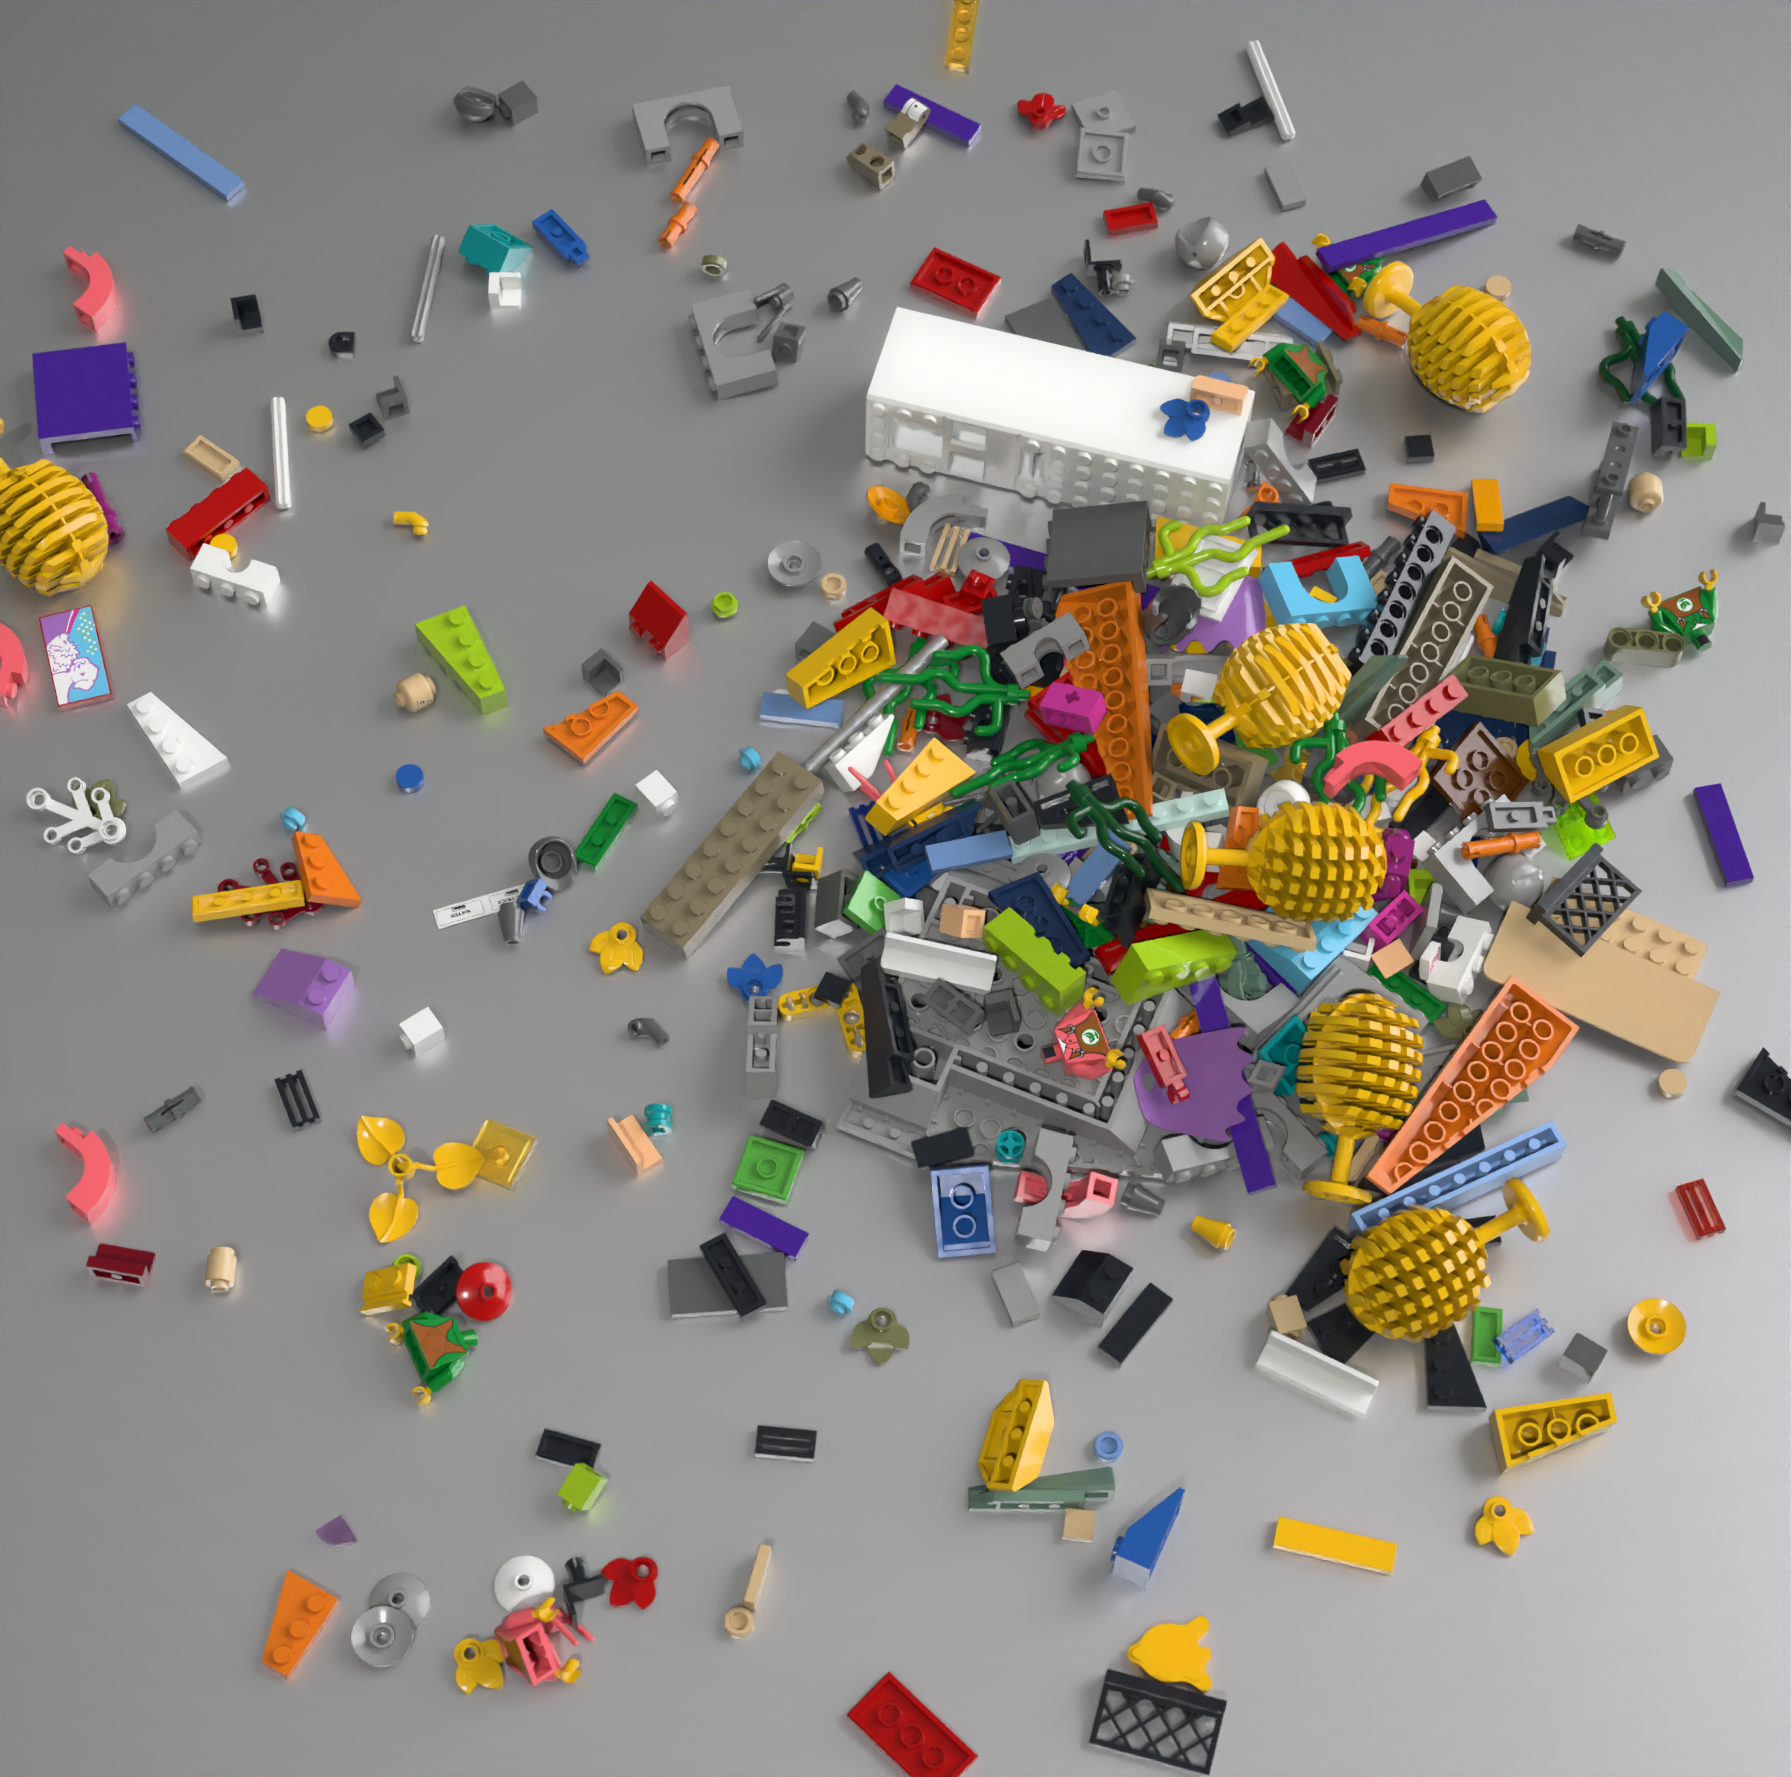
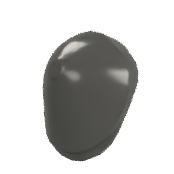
M475 87L463 88L453 99L458 113L469 123L483 121L497 110V96Z
M556 836L544 837L533 844L529 851L528 861L536 879L541 878L548 883L546 888L551 891H560L572 885L577 877V858L572 845L567 840Z

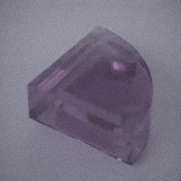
M342 1515L315 1530L316 1535L323 1542L331 1546L345 1547L357 1542L356 1537Z

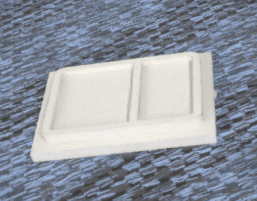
M1208 535L1202 538L1193 554L1210 548L1234 552L1242 544L1220 536ZM1253 549L1246 558L1238 562L1227 563L1217 559H1209L1191 567L1199 575L1202 584L1210 587L1215 585L1223 575L1243 566L1250 569L1258 554V550ZM1177 573L1171 585L1183 583L1191 587L1187 576L1181 573ZM1244 578L1232 582L1217 596H1201L1199 616L1221 623Z

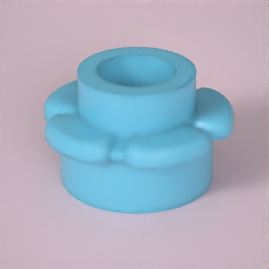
M751 746L744 750H739L741 756L738 758V761L747 771L750 769L757 771L758 766L763 763L758 753Z
M287 807L283 813H280L281 824L288 830L295 832L296 829L302 830L304 828L303 823L306 817L299 811Z
M834 1290L831 1297L827 1296V1301L830 1303L828 1308L841 1316H844L845 1312L852 1313V1306L855 1301L850 1296L838 1290Z

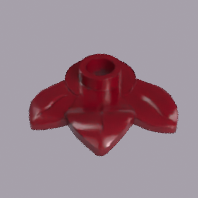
M948 693L936 696V700H942L951 705V698ZM927 710L922 730L928 734H938L947 741H959L964 739L965 731L962 727L968 722L970 714L955 718L949 717L940 711ZM933 720V721H936L937 723H936V724H930V723H928V722Z

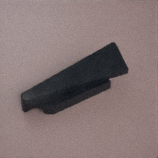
M1543 554L1525 558L1493 656L1495 659L1531 665V656L1535 658L1543 654L1554 588L1551 578H1545L1543 573L1546 560Z
M1145 853L1132 855L1146 870L1147 874L1142 879L1136 877L1125 864L1116 865L1100 917L1103 929L1116 937L1126 949L1130 948L1147 910L1144 900L1146 888L1156 889L1161 879L1159 873L1148 862Z
M874 958L861 968L869 1097L873 1099L911 1092L913 1089L905 1064L908 1065L915 1060L901 985L895 977L888 979L881 969V961L878 958Z
M1480 1124L1390 1195L1461 1163L1460 1158L1484 1151L1485 1144ZM1367 1174L1362 1177L1357 1185V1188L1383 1194L1382 1198L1390 1196L1365 1178Z

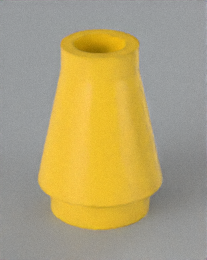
M1200 1215L1194 1218L1191 1225V1231L1200 1235L1218 1250L1221 1248L1227 1250L1236 1235V1229L1232 1228L1230 1223L1205 1218Z

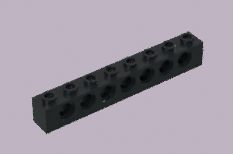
M1433 509L1424 516L1420 514L1412 524L1414 529L1403 542L1405 548L1394 560L1396 566L1384 581L1386 586L1375 599L1377 605L1366 617L1368 623L1356 638L1358 643L1347 656L1349 662L1346 667L1351 672V676H1354L1371 656L1396 655L1457 529V527Z
M1020 565L1015 566L1014 574H1008L1005 588L1009 590L1008 594L1011 596L1013 608L1022 607L1024 600L1029 598L1026 573L1028 569L1032 571L1034 596L1042 601L1044 594L1042 577L1044 574H1047L1046 571ZM1027 622L1028 633H1029L1030 627H1029L1028 622ZM1017 633L1018 641L1020 642L1028 637V633ZM988 648V654L991 656V677L993 680L1001 684H1017L1005 664L1000 663L1003 662L1001 655H993L992 649ZM992 704L980 705L970 713L969 723L972 724L971 731L966 730L963 740V746L967 747V758L990 762L993 758L1001 755L1013 706L1003 705L1002 727L998 733L987 737L977 736L974 733V729L977 726H988L992 723V709L987 708L992 706Z

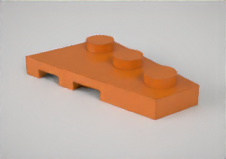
M1390 483L1387 510L1415 520L1420 514L1424 516L1433 509L1457 527L1454 533L1455 536L1464 539L1468 493Z
M616 691L590 704L588 709L576 715L572 713L566 716L564 721L554 726L550 724L543 728V733L584 765L639 712L638 705L621 692Z
M1236 806L1230 809L1223 849L1245 850L1249 836L1251 835L1253 838L1256 831L1260 830L1258 825L1259 808ZM1220 866L1216 889L1256 892L1248 882L1244 867Z
M295 831L291 841L307 901L358 908L362 899L321 835Z
M287 1570L261 1661L263 1666L289 1680L340 1603L339 1600Z

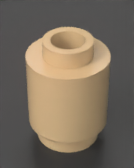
M214 1247L211 1249V1254L207 1256L205 1285L210 1287L211 1291L223 1293L227 1292L229 1288L234 1287L237 1258L234 1256L233 1249Z

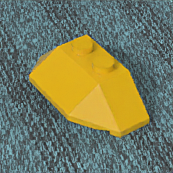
M1260 237L1228 257L1193 287L1189 297L1203 317L1225 323L1267 284H1270L1275 257Z
M1020 1379L1015 1384L1016 1388L1009 1392L993 1410L977 1462L980 1473L989 1490L1016 1492L1038 1478L1054 1426L1048 1382L1045 1380Z

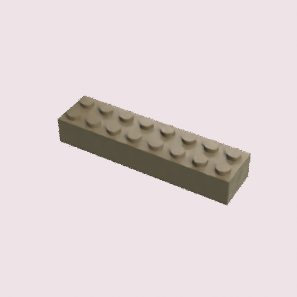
M1454 556L1440 563L1396 655H1407L1409 659L1353 720L1349 729L1366 741L1365 738L1435 684L1442 681L1448 675L1494 586ZM1413 739L1403 747L1408 750Z
M778 751L640 916L644 929L688 960L825 794L822 780Z

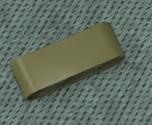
M1616 627L1609 632L1603 652L1606 658L1615 662L1674 667L1679 664L1686 643L1682 636L1675 633Z

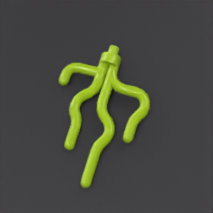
M1242 516L1222 525L1209 524L1202 526L1191 535L1188 544L1176 552L1169 539V534L1180 529L1182 524L1177 519L1170 521L1162 526L1158 534L1159 543L1165 556L1152 560L1153 566L1148 568L1147 580L1155 576L1162 580L1169 577V575L1181 573L1187 576L1191 586L1198 591V595L1202 597L1217 596L1232 582L1248 576L1249 569L1243 566L1223 575L1215 585L1207 587L1202 584L1199 575L1191 566L1209 559H1217L1227 563L1238 562L1246 558L1254 548L1289 534L1290 528L1288 525H1281L1245 541L1234 552L1210 548L1193 554L1205 536L1229 534L1248 526L1250 518Z

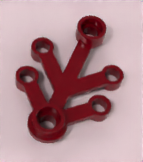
M259 858L254 861V873L256 876L261 877L266 885L280 883L271 872L268 860ZM285 862L281 865L280 872L284 880H301L294 863ZM261 865L266 866L264 870L257 869ZM287 869L294 870L291 874L284 873ZM225 879L220 882L217 891L224 892L226 887H233L232 890L250 887L239 885L233 879ZM305 895V906L288 908L284 912L267 911L254 913L252 919H245L247 915H241V919L244 925L253 926L258 922V919L270 913L268 916L270 927L274 930H280L287 922L301 913L308 915L317 914L321 911L324 904L307 902ZM275 918L282 919L279 923L272 922Z

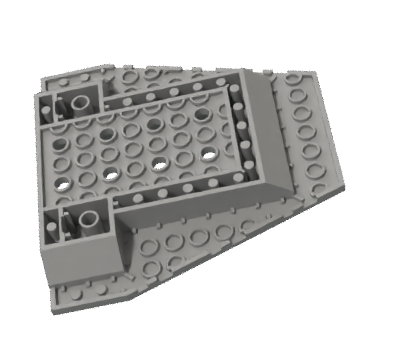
M1002 860L952 870L945 879L918 939L997 956L996 972L1001 975V978L998 981H993L990 993L1012 989L1020 1017L1019 1032L992 1037L985 1020L982 1025L974 1028V1034L969 1036L928 1005L923 1008H916L912 1005L911 1002L916 998H922L933 983L900 976L898 982L901 985L915 1055L913 1062L908 1065L905 1064L913 1090L899 1095L876 1099L870 1098L865 1049L855 1074L848 1101L837 1122V1129L915 1159L911 1147L912 1141L967 1127L974 1157L955 1161L954 1163L1036 1169L1030 1163L1035 1139L1040 1128L1074 1136L1072 1147H1076L1077 1150L1073 1165L1068 1164L1067 1171L1090 1173L1092 1171L1098 1174L1163 1179L1153 1154L1154 1149L1161 1140L1186 1134L1156 1127L1143 1116L1135 1090L1134 1075L1144 1060L1145 1055L1136 1036L1164 1024L1169 1035L1177 1027L1178 1020L1183 1016H1187L1195 1007L1192 997L1182 988L1177 987L1126 1006L1110 980L1113 974L1107 976L1094 953L1097 947L1087 948L1091 954L1090 961L1076 966L1074 969L1076 970L1078 967H1081L1086 972L1084 993L1089 988L1099 990L1093 996L1092 1001L1097 997L1104 998L1102 1006H1092L1090 1008L1091 1011L1095 1010L1106 1015V1020L1100 1022L1109 1049H1119L1124 1055L1118 1057L1117 1060H1123L1126 1062V1066L1123 1070L1112 1067L1111 1072L1095 1080H1089L1074 1076L1073 1074H1065L1060 1061L1044 1064L1040 1048L1053 1045L1054 1028L1077 1003L1057 1017L1052 1011H1047L1043 1008L1039 997L1033 991L1029 992L1024 988L1019 976L1014 971L1009 972L1004 967L1001 958L996 952L992 953L985 947L983 935L982 938H959L939 931L943 904H963L986 910L984 926L1001 914L1002 911L988 899V892L1014 882L1018 864ZM954 988L983 1010V994ZM1199 1027L1197 1034H1202L1201 1027ZM1025 1038L1030 1040L1033 1045L1028 1049H1022L1017 1045L1018 1040ZM1239 1041L1237 1043L1238 1048L1243 1050L1245 1045ZM1151 1073L1144 1074L1142 1079L1143 1086L1147 1091L1152 1090L1155 1084ZM1008 1130L1020 1133L1025 1142L1023 1157L1019 1162L1012 1165L1003 1164L997 1159L995 1154L998 1136ZM1188 1135L1196 1144L1203 1146L1206 1138Z

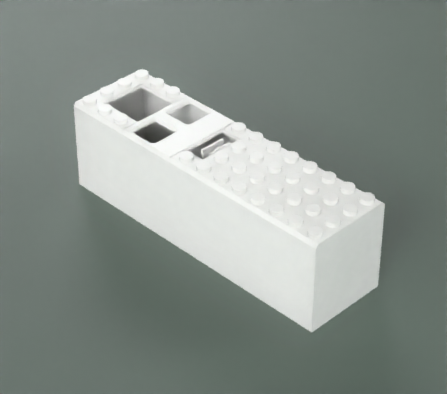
M897 307L866 397L865 454L875 461L886 459L894 461L900 467H908L909 465L919 467L925 473L942 472L1020 491L1022 495L1029 498L1041 496L1054 504L1060 502L1070 503L1074 508L1079 506L1086 507L1147 501L1151 526L1154 528L1157 515L1172 520L1177 519L1182 523L1197 527L1209 524L1222 525L1226 521L1245 454L1243 445L1247 423L1251 420L1255 391L1248 390L1241 416L1209 408L1210 416L1208 421L1205 422L1206 431L1200 439L1191 441L1186 434L1173 438L1164 434V427L1169 417L1160 410V406L1173 399H1182L1189 402L1191 387L1194 379L1197 377Z

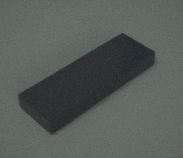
M726 1233L699 1245L701 1253L741 1321L767 1308L765 1299Z
M1150 1282L1098 1345L1097 1351L1121 1367L1172 1305L1174 1299Z

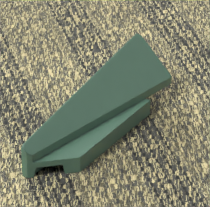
M1662 267L1655 286L1672 301L1670 308L1736 372L1740 371L1743 363V339L1690 290L1675 270Z
M1407 655L1371 656L1349 681L1348 689L1345 691L1344 699L1337 710L1340 714V720H1343L1346 724V729L1409 659ZM1324 727L1311 737H1324ZM1304 748L1307 753H1311L1312 748ZM1313 748V749L1322 751L1324 748Z
M1603 659L1592 672L1585 668L1564 685L1566 699L1538 727L1529 726V753L1532 754V751L1537 747L1548 745L1578 724L1577 713L1582 707L1599 709L1621 692L1624 675Z
M1111 1467L1041 1476L1016 1492L992 1491L986 1485L969 1487L968 1511H1066V1508L1084 1510L1085 1500H1113L1115 1493L1113 1469Z

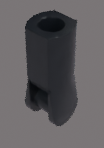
M878 542L866 547L864 554L877 572L885 588L903 580L900 571L891 562Z

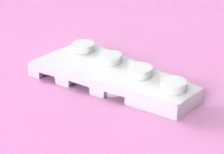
M152 692L127 704L129 712L180 789L229 763L228 758Z

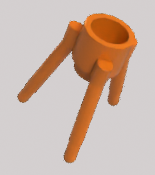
M1267 482L1246 488L1247 493L1256 492L1254 502L1236 519L1245 516L1255 501L1281 503L1278 500L1277 490L1268 485Z

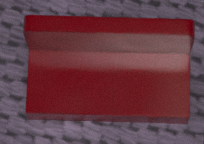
M1329 394L1323 403L1318 402L1312 410H1308V417L1300 424H1297L1301 419L1298 413L1285 430V436L1311 449L1336 414L1339 398Z
M101 1243L98 1246L96 1256L88 1257L86 1268L90 1277L148 1287L156 1255L153 1252Z

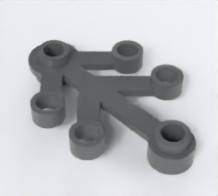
M1544 746L1537 747L1531 754L1532 766L1537 770L1533 792L1540 797L1546 796L1551 787V783L1544 774L1536 751ZM1609 784L1601 787L1596 791L1605 792L1608 789ZM1555 788L1551 806L1554 807L1557 816H1562L1567 811L1568 801ZM1587 795L1576 801L1586 811L1584 821L1588 827L1601 829L1605 826L1608 812L1603 805L1594 804Z

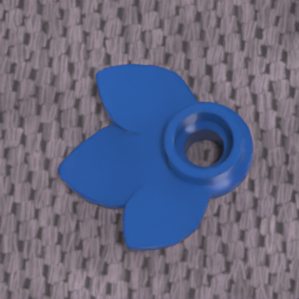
M1173 399L1160 406V410L1169 417L1164 427L1165 435L1177 438L1186 434L1191 441L1198 440L1204 435L1206 431L1205 422L1208 421L1210 416V409L1204 401L1194 399L1186 402L1182 399Z
M754 953L744 961L741 969L733 967L727 969L729 985L735 990L740 991L741 997L747 1003H749V996H768L769 991L780 985L783 977L781 964H775L766 968L762 960ZM756 989L759 993L750 994V991Z

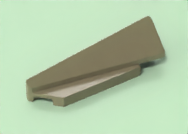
M1449 546L1443 562L1454 556L1494 586L1488 599L1510 604L1522 566L1481 549H1478L1474 558ZM1551 578L1554 588L1549 615L1561 617L1569 602V598L1559 595L1555 591L1557 584Z

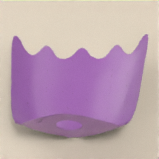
M1252 576L1244 578L1221 623L1198 616L1197 624L1193 627L1192 632L1176 643L1179 653H1182L1193 640L1202 643L1207 652H1211L1221 641H1229L1235 649L1251 635L1266 629L1263 592L1258 579ZM1161 645L1160 653H1164L1168 645Z
M1242 1027L1228 1028L1171 1040L1188 1075L1182 1078V1081L1190 1094L1189 1098L1174 1105L1169 1101L1165 1087L1160 1089L1145 1057L1134 1075V1085L1142 1114L1148 1122L1156 1127L1172 1132L1216 1141H1230V1137L1225 1133L1226 1129L1245 1121V1117L1237 1111V1104L1242 1098L1252 1092V1087L1243 1080L1241 1073L1243 1068L1250 1064L1254 1058L1237 1046L1239 1038L1244 1035L1246 1029ZM1146 1073H1151L1155 1080L1154 1087L1150 1091H1147L1142 1083L1143 1076Z

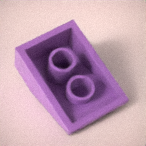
M281 949L254 990L253 996L327 1030L355 984L351 970L326 958Z

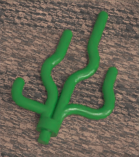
M918 637L916 642L910 645L906 663L927 644V639ZM933 660L921 671L923 672L928 668H949V673L958 679L960 665L957 661ZM904 665L897 668H888L880 673H897ZM880 673L864 680L862 683V691L866 697V702L876 693L873 685L877 682V676ZM932 680L920 684L926 689V695L922 699H936L937 687ZM907 685L883 708V715L893 714L894 716L882 749V754L885 757L892 755L896 739L898 720L894 715V710L911 695L914 685ZM916 710L913 728L916 731L923 729L927 710Z
M973 644L963 645L955 650H934L931 656L935 661H957L969 655L978 657L980 660V676L983 683L960 682L951 673L940 668H930L919 674L880 673L877 676V681L881 684L917 685L932 679H940L956 692L978 694L970 698L964 705L958 707L936 699H912L909 702V706L914 710H936L949 717L957 718L970 714L980 705L992 704V723L988 726H977L974 729V733L982 737L993 736L1001 729L1003 705L1018 706V700H1029V690L1018 689V684H1001L994 681L991 677L989 654L982 647Z
M1334 712V716L1324 723V737L1299 738L1290 748V760L1293 764H1298L1301 761L1302 749L1325 748V758L1313 770L1311 778L1313 788L1320 796V802L1325 804L1330 803L1331 799L1323 793L1325 785L1322 780L1323 775L1334 764L1336 754L1351 746L1346 737V724L1343 720H1340L1338 712ZM1376 775L1375 798L1378 802L1382 803L1386 800L1387 780ZM1353 779L1346 787L1354 793L1355 801L1352 807L1360 815L1366 805V794L1360 783Z
M1079 731L1069 734L1067 740L1054 744H1049L1042 739L1023 741L1008 752L993 758L990 761L992 768L988 772L952 788L950 796L952 798H959L989 784L988 789L990 790L1008 780H1014V783L1032 779L1045 772L1052 763L1064 757L1067 759L1057 764V771L1060 773L1069 771L1079 764V754L1087 751L1086 745L1094 742V737L1087 733L1081 735ZM1038 749L1040 751L1027 758L1017 759L1030 750ZM1010 771H1015V772H1013V773H1010V774H1008V775H1006V776H1003V777H1001V778L995 780L996 778H998L1000 775H1002V774H1004V773H1007V772H1010Z

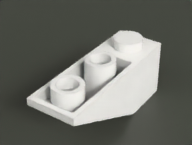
M876 714L867 722L868 727L863 731L854 733L848 739L849 744L846 747L837 749L829 756L830 761L824 768L843 792L855 791L861 785L848 771V767H853L866 780L874 773L894 719L893 714Z

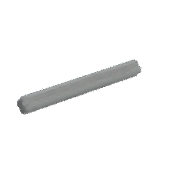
M433 235L431 237L409 332L412 342L420 343L424 339L445 247V238L442 235Z
M1331 966L1250 1053L1254 1058L1251 1064L1257 1065V1052L1293 1015H1297L1300 1021L1303 1022L1311 1011L1344 978L1343 972L1338 967Z

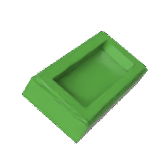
M1477 1307L1475 1312H1472L1471 1365L1500 1367L1503 1309Z

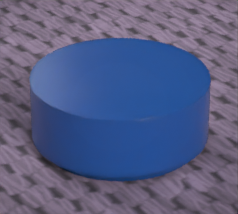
M406 764L400 767L396 773L398 787L402 791L409 793L419 790L424 783L421 768L414 764Z

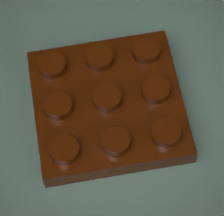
M1480 721L1474 722L1451 750L1459 758L1456 771L1452 775H1447L1444 768L1448 761L1442 760L1429 776L1430 783L1462 820L1474 811L1477 815L1481 813L1482 810L1479 807L1490 797L1496 800L1505 794L1513 802L1531 781L1522 774L1520 767Z

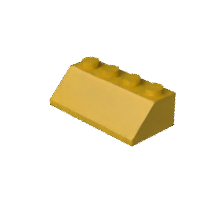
M1623 705L1536 750L1545 776L1568 803L1581 799L1659 757L1643 707Z

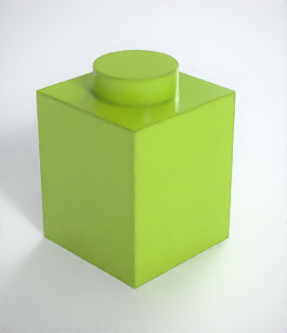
M576 1463L557 1494L564 1499L562 1503L575 1512H578V1510H590L608 1479L585 1463Z

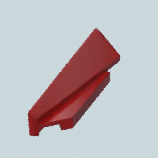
M1284 242L1279 243L1271 251L1275 261L1272 266L1270 281L1344 340L1360 336L1362 331L1354 323L1352 315L1357 311L1355 302L1308 255L1297 259Z
M938 572L926 580L912 574L845 609L841 613L842 619L833 623L836 633L841 631L870 607L883 616L892 588L941 603L942 596L956 592L951 578L942 572Z

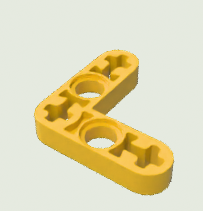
M853 983L848 992L849 998H845L840 1009L826 1003L821 1006H814L810 1003L809 1000L814 996L818 986L788 992L778 999V1014L786 1021H795L836 1011L848 1053L856 1058L862 1057L866 1049L864 1014L857 988ZM805 998V1009H803L801 999ZM791 1002L792 1006H794V1011H789L786 1008V1003ZM849 1013H855L860 1019L855 1024H848L844 1021V1016ZM855 1032H858L859 1039L863 1043L862 1048H858L857 1044H855Z

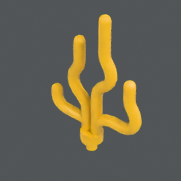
M1431 725L1429 730L1425 729L1421 732L1416 740V744L1409 750L1421 759L1423 763L1420 774L1417 776L1419 778L1418 783L1406 792L1392 816L1395 822L1403 820L1414 800L1420 797L1428 788L1430 778L1426 770V764L1429 759L1447 760L1448 762L1444 768L1447 775H1452L1458 767L1459 758L1454 751L1437 748L1441 739L1438 736L1440 728L1436 725ZM1363 775V781L1360 785L1364 788L1366 796L1374 782V775ZM1389 781L1386 782V795L1397 790ZM1375 792L1370 800L1371 810L1365 819L1373 827L1382 811V803L1376 800Z

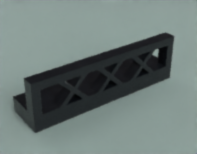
M1255 501L1245 515L1250 518V524L1247 526L1250 538L1259 535L1256 525L1263 526L1268 531L1281 525H1288L1290 531L1294 534L1293 536L1285 535L1266 544L1330 548L1349 544L1345 526L1353 517L1351 507ZM1310 529L1318 536L1316 538L1309 537L1302 530ZM1326 531H1337L1339 539H1333Z
M1429 782L1426 791L1414 800L1401 822L1392 820L1388 828L1405 829L1409 832L1410 839L1414 840L1421 832L1425 831L1428 833L1451 806Z

